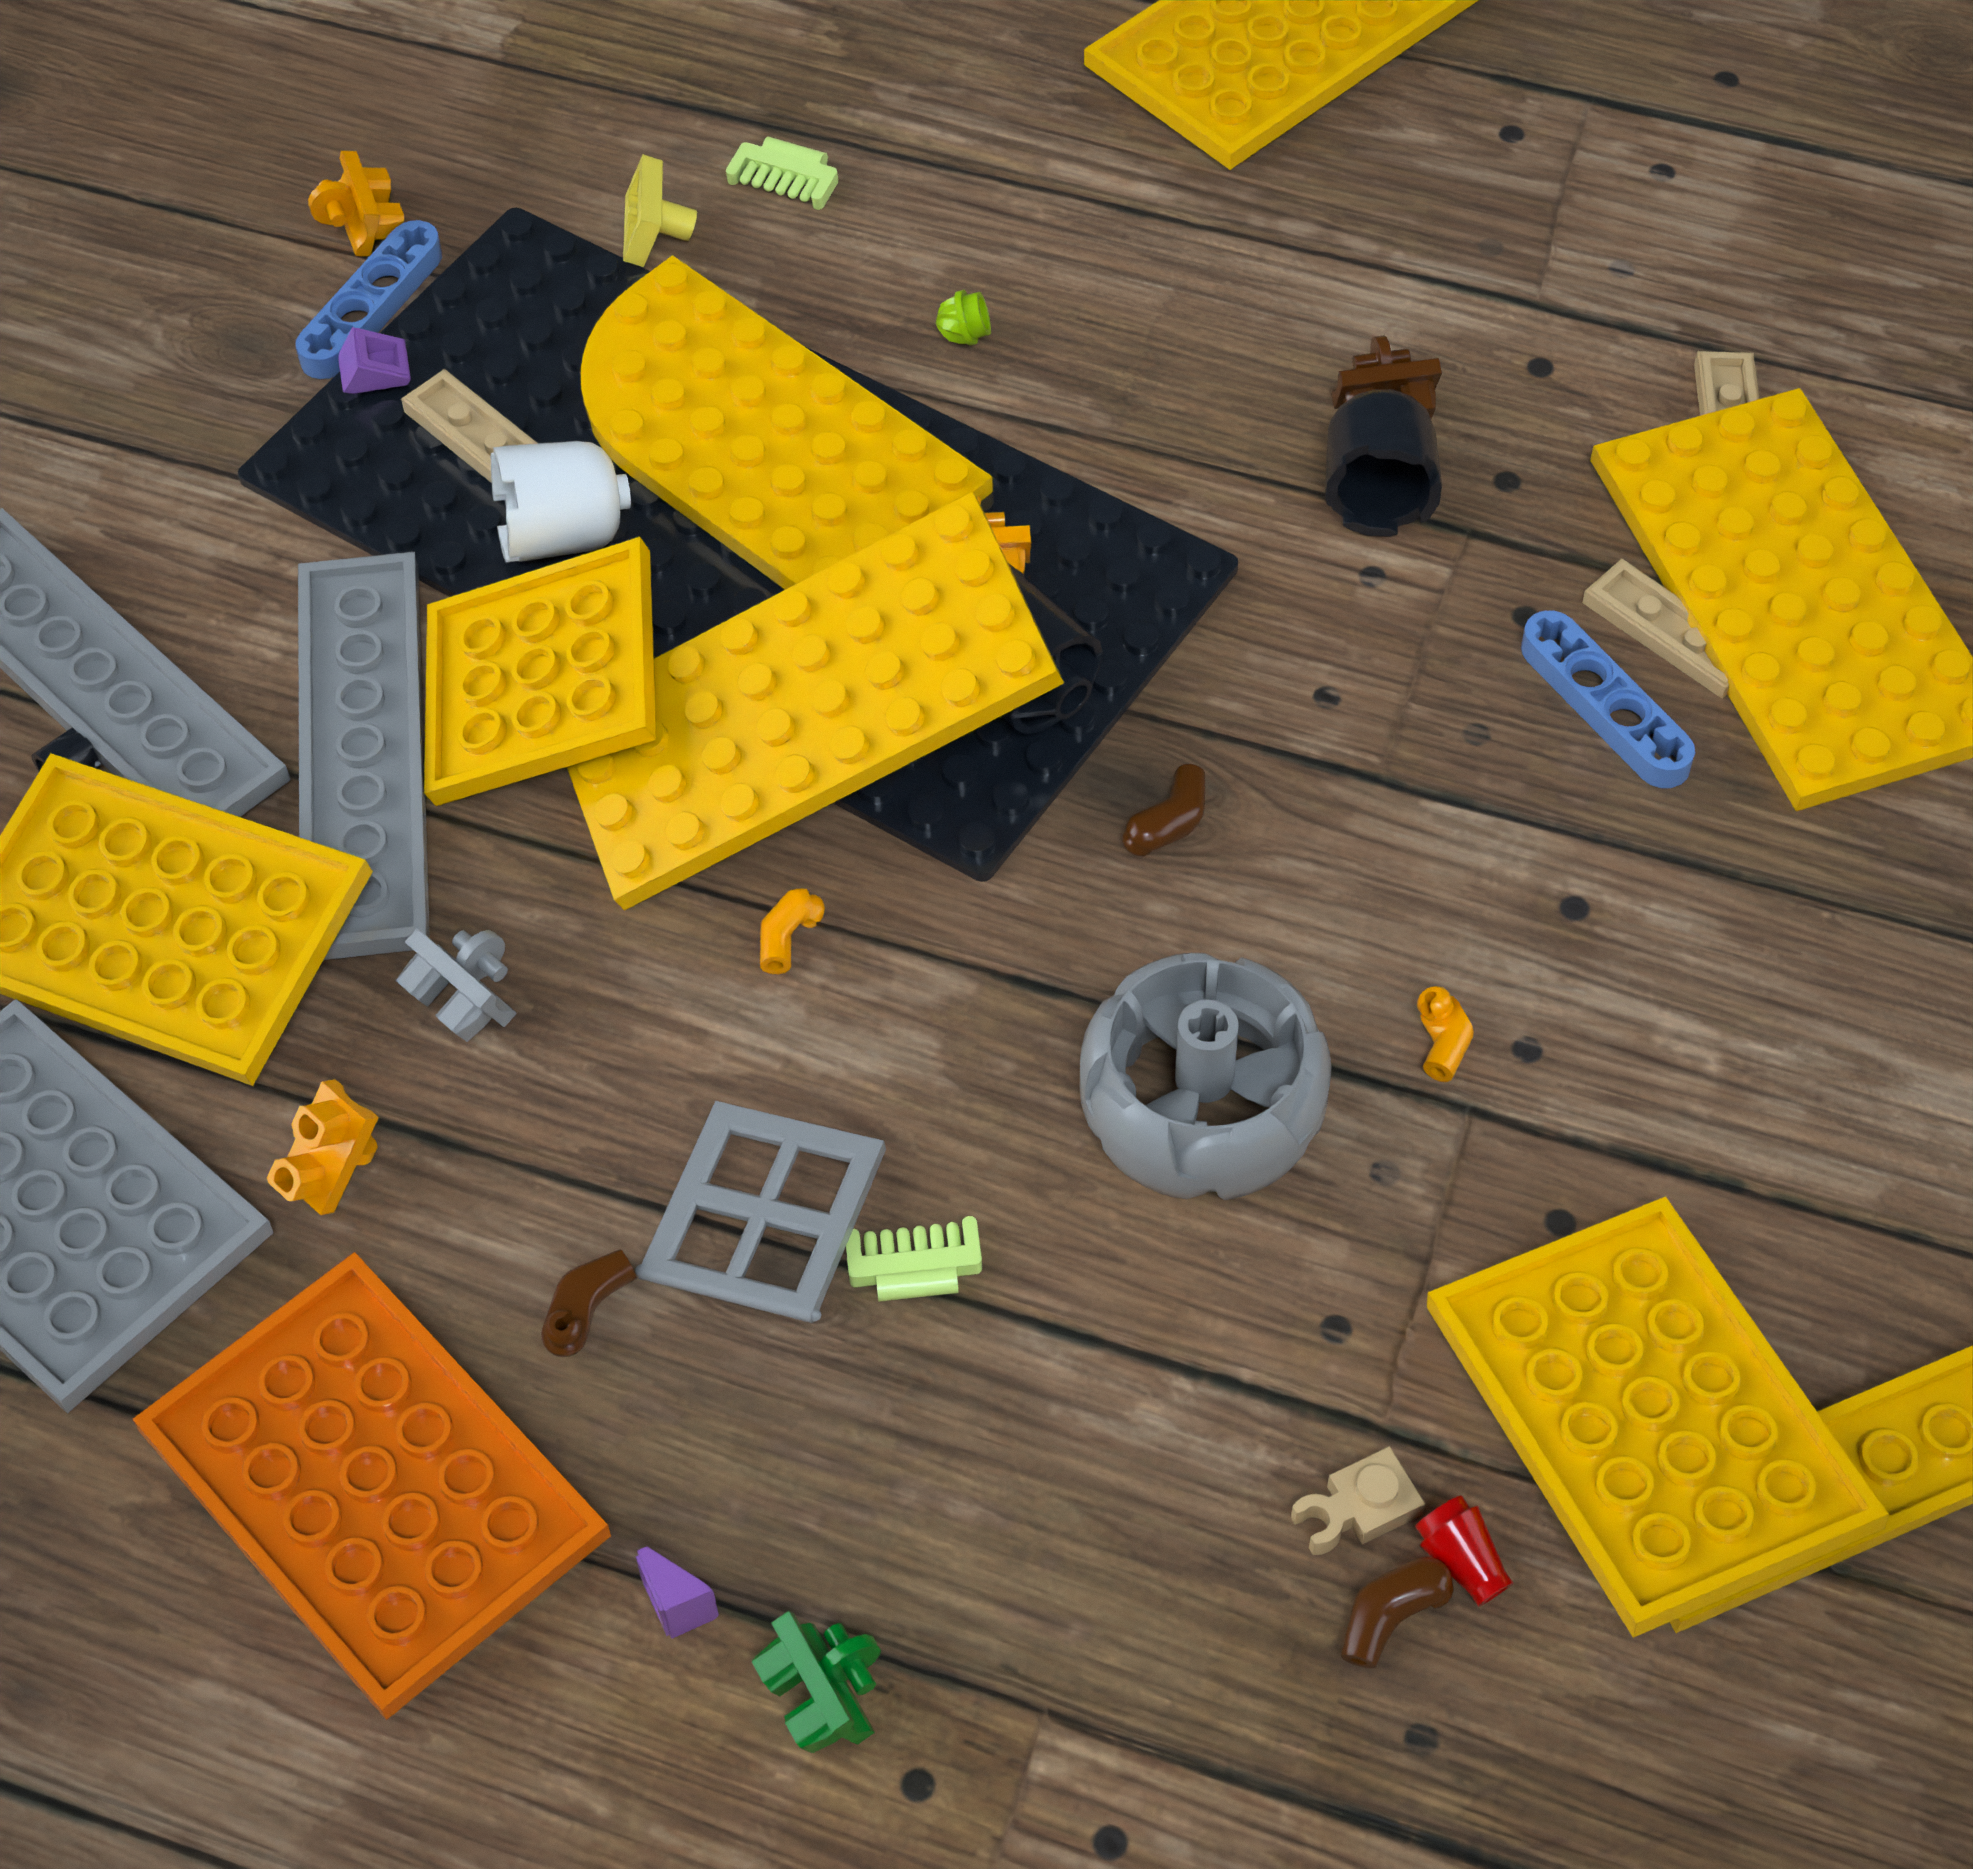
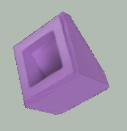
M352 327L338 356L343 392L356 394L408 385L411 377L405 339Z
M647 1546L637 1550L638 1556H636L642 1583L666 1636L670 1635L671 1639L718 1617L714 1592L707 1584Z

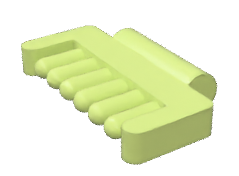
M769 136L765 138L762 146L748 142L742 143L726 168L727 182L730 185H736L739 181L741 184L747 185L757 171L751 184L754 188H760L767 175L770 174L763 185L764 190L771 192L776 186L775 191L778 195H784L791 182L794 181L787 193L791 199H795L805 185L800 194V200L808 202L812 198V206L816 210H820L825 206L838 184V173L836 168L827 165V153Z
M967 1216L962 1220L964 1245H961L958 1224L955 1222L947 1224L948 1247L944 1245L943 1229L939 1224H933L929 1229L931 1249H928L926 1229L920 1225L913 1229L915 1247L913 1251L911 1250L910 1233L905 1227L899 1228L896 1233L898 1252H895L892 1231L889 1229L881 1231L882 1254H878L876 1234L873 1231H867L863 1236L865 1256H862L860 1233L858 1230L853 1229L846 1244L850 1285L853 1287L877 1285L878 1302L959 1293L957 1276L974 1275L982 1271V1256L976 1218Z

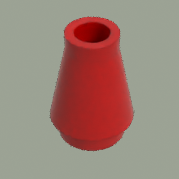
M1462 1495L1442 1504L1415 1526L1424 1539L1419 1546L1431 1557L1442 1561L1448 1566L1452 1578L1471 1595L1478 1607L1490 1602L1514 1584L1504 1569L1479 1507L1474 1506L1470 1508Z

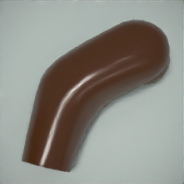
M1194 764L1179 766L1174 774L1169 798L1134 814L1128 820L1122 839L1124 847L1128 852L1135 856L1143 857L1149 855L1152 850L1159 849L1188 836L1195 830L1204 816V770Z
M621 1249L580 1265L562 1276L557 1284L541 1332L542 1342L551 1354L558 1357H570L581 1351L586 1344L593 1314L598 1305L610 1294L637 1279L632 1265Z
M1420 1557L1379 1576L1365 1585L1357 1594L1352 1606L1341 1658L1356 1666L1376 1668L1388 1639L1399 1623L1430 1606L1434 1609L1440 1608L1452 1598L1454 1586L1448 1566L1433 1557Z

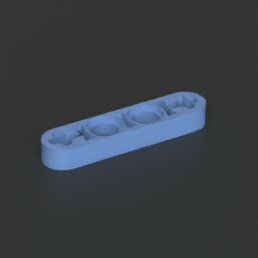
M414 220L397 226L302 330L296 339V351L301 368L305 374L316 379L335 377L340 372L339 352L352 327L378 333L439 265L442 259V249L438 232L432 224L421 220ZM383 276L399 278L396 283L387 287L373 285L376 279ZM361 310L368 313L366 317L356 322L341 320L342 316L351 311Z
M1541 611L1532 615L1525 625L1521 644L1522 655L1526 661L1645 782L1658 788H1673L1687 780L1695 755L1694 743L1690 737L1573 619L1557 611ZM1542 636L1545 639V641L1541 642L1539 640V637ZM1555 639L1560 640V644L1558 645V644H1557L1555 641H1553V640H1555ZM1588 670L1598 674L1604 682L1595 687H1585L1575 682L1572 675L1578 671ZM1619 709H1627L1638 714L1642 722L1635 726H1623L1613 721L1610 714ZM1651 734H1654L1653 740L1649 738ZM1655 752L1663 758H1661L1660 760L1656 759L1654 757ZM1673 755L1674 757H1676V762H1673L1668 757Z

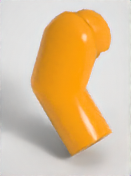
M805 888L789 890L764 917L760 926V968L764 972L782 974L790 970L792 933L799 924L806 928H813L816 926V922L822 920L825 905L820 896L810 895L809 891Z
M1434 986L1425 989L1417 1000L1421 1021L1434 1042L1423 1064V1069L1432 1079L1439 1082H1449L1453 1079L1472 1041L1474 1031L1459 1001L1454 996H1451L1444 987Z

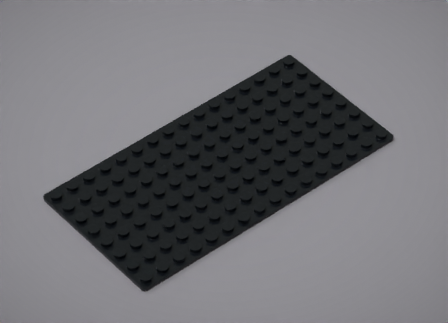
M515 207L507 210L380 332L381 334L405 339L411 377L409 384L348 394L343 392L339 372L239 468L238 476L240 483L253 492L372 556L415 552L419 570V581L449 597L593 552L587 551L522 562H505L497 526L507 525L505 500L494 501L492 483L404 412L401 398L445 369L538 444L580 441L591 442L601 447L592 432L591 422L583 402L580 373L583 353L595 324L605 310L618 296L650 271L641 266L625 262L622 257L521 208ZM809 349L992 476L993 492L981 501L984 513L1004 512L1005 527L1030 525V563H1025L1024 575L1101 643L1103 657L1091 694L1083 707L1073 716L1061 719L1058 723L1041 732L1023 734L1014 729L1000 716L833 803L972 879L985 882L995 875L1237 574L1238 558L1232 553ZM612 460L616 475H627L631 507L630 509L620 510V524L613 540L606 546L596 550L640 537L650 550L654 658L785 590L627 474Z

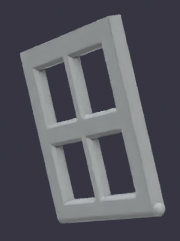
M715 1101L643 1262L635 1268V1274L641 1280L809 1323L818 1321L821 1318L820 1307L885 1154L886 1147L884 1141ZM731 1134L781 1146L759 1196L709 1184ZM799 1151L850 1163L829 1213L778 1200ZM697 1209L747 1221L726 1273L675 1260ZM767 1226L818 1239L797 1290L744 1278Z

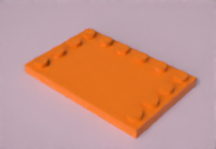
M355 1252L132 1419L142 1436L386 1720L611 1537L609 1526Z

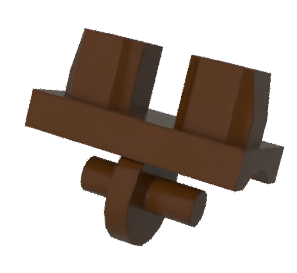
M1380 335L1372 337L1369 354L1353 356V369L1339 371L1337 389L1332 390L1331 393L1334 409H1338L1359 393L1373 389H1393L1414 397L1427 409L1432 419L1436 410L1435 389L1442 375L1439 358L1411 361L1408 348L1391 351L1387 337Z

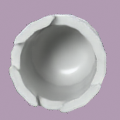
M580 441L493 447L494 452L490 455L493 500H505L507 525L497 526L505 562H522L593 551L606 546L613 540L620 524V510L630 509L631 497L627 475H616L612 460L603 448L591 442Z

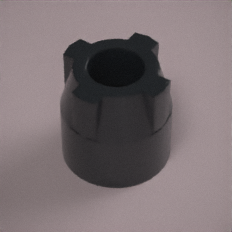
M73 727L32 754V760L38 772L50 753L96 769L102 765L91 742L76 732Z

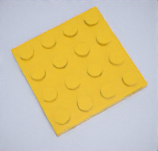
M640 537L427 604L424 794L435 806L656 740L650 550Z

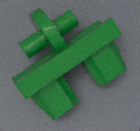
M787 1611L773 1621L771 1624L779 1637L766 1646L752 1660V1664L769 1691L779 1697L802 1681H804L812 1697L784 1716L785 1724L796 1744L801 1749L814 1753L835 1743L840 1738L858 1745L874 1734V1729L847 1683V1680H849L859 1696L870 1692L876 1686L873 1677L867 1669L877 1660L881 1652L874 1637L869 1634H863L850 1638L842 1623H837L826 1629L823 1634L832 1649L829 1651L816 1626L812 1623L799 1624L794 1613L791 1611Z

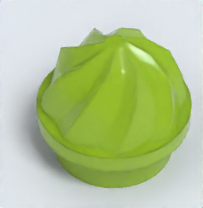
M965 290L956 291L955 296L940 304L936 326L948 341L971 346L978 343V338L991 334L989 312L981 292L967 294Z

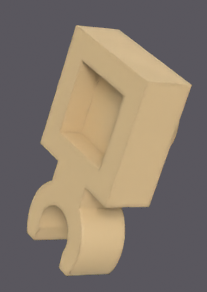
M1389 1446L1329 1475L1327 1488L1332 1496L1310 1494L1300 1498L1292 1507L1291 1519L1295 1525L1304 1522L1308 1518H1319L1325 1522L1327 1528L1312 1535L1309 1543L1312 1555H1321L1330 1552L1337 1546L1342 1532L1352 1528L1363 1545L1422 1516L1425 1503Z

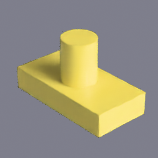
M642 154L625 195L623 261L644 267L658 233L689 241L697 218V210L662 199L663 161Z

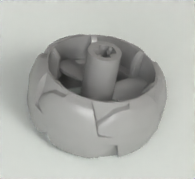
M1183 953L1148 963L1126 976L1117 987L1115 995L1101 1003L1085 1032L1080 1056V1099L1088 1126L1093 1134L1101 1140L1104 1152L1119 1170L1132 1180L1157 1193L1174 1198L1190 1199L1204 1195L1207 1192H1216L1223 1200H1229L1259 1191L1284 1176L1301 1159L1309 1142L1319 1133L1325 1118L1331 1081V1058L1327 1039L1323 1032H1319L1310 1005L1302 994L1281 975L1252 960L1241 957L1233 963L1219 960L1207 953ZM1238 1035L1257 1044L1264 1050L1236 1060ZM1160 1037L1176 1049L1175 1081L1178 1089L1144 1105L1136 1098V1088L1131 1077L1126 1074V1067L1132 1066L1138 1060L1144 1044ZM1230 1090L1235 1091L1252 1102L1269 1108L1257 1116L1227 1125L1207 1126V1121L1196 1120L1199 1102L1209 1103L1220 1100Z

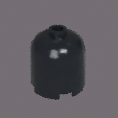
M1373 389L1355 395L1338 408L1328 427L1325 501L1327 506H1331L1342 517L1344 527L1366 536L1391 537L1398 534V526L1412 523L1420 518L1421 523L1429 520L1440 504L1442 479L1436 431L1427 409L1414 397L1393 389Z

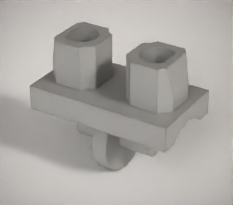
M418 928L405 941L416 954L408 962L396 981L427 1007L449 982L458 990L435 1016L466 1042L483 1029L492 1018L505 1027L517 1014L480 981L482 978L489 976L494 982H498L505 977L508 968L500 961L505 951V943L494 931L485 930L474 936H471L464 930L458 932L452 940L453 946L459 950L456 959Z

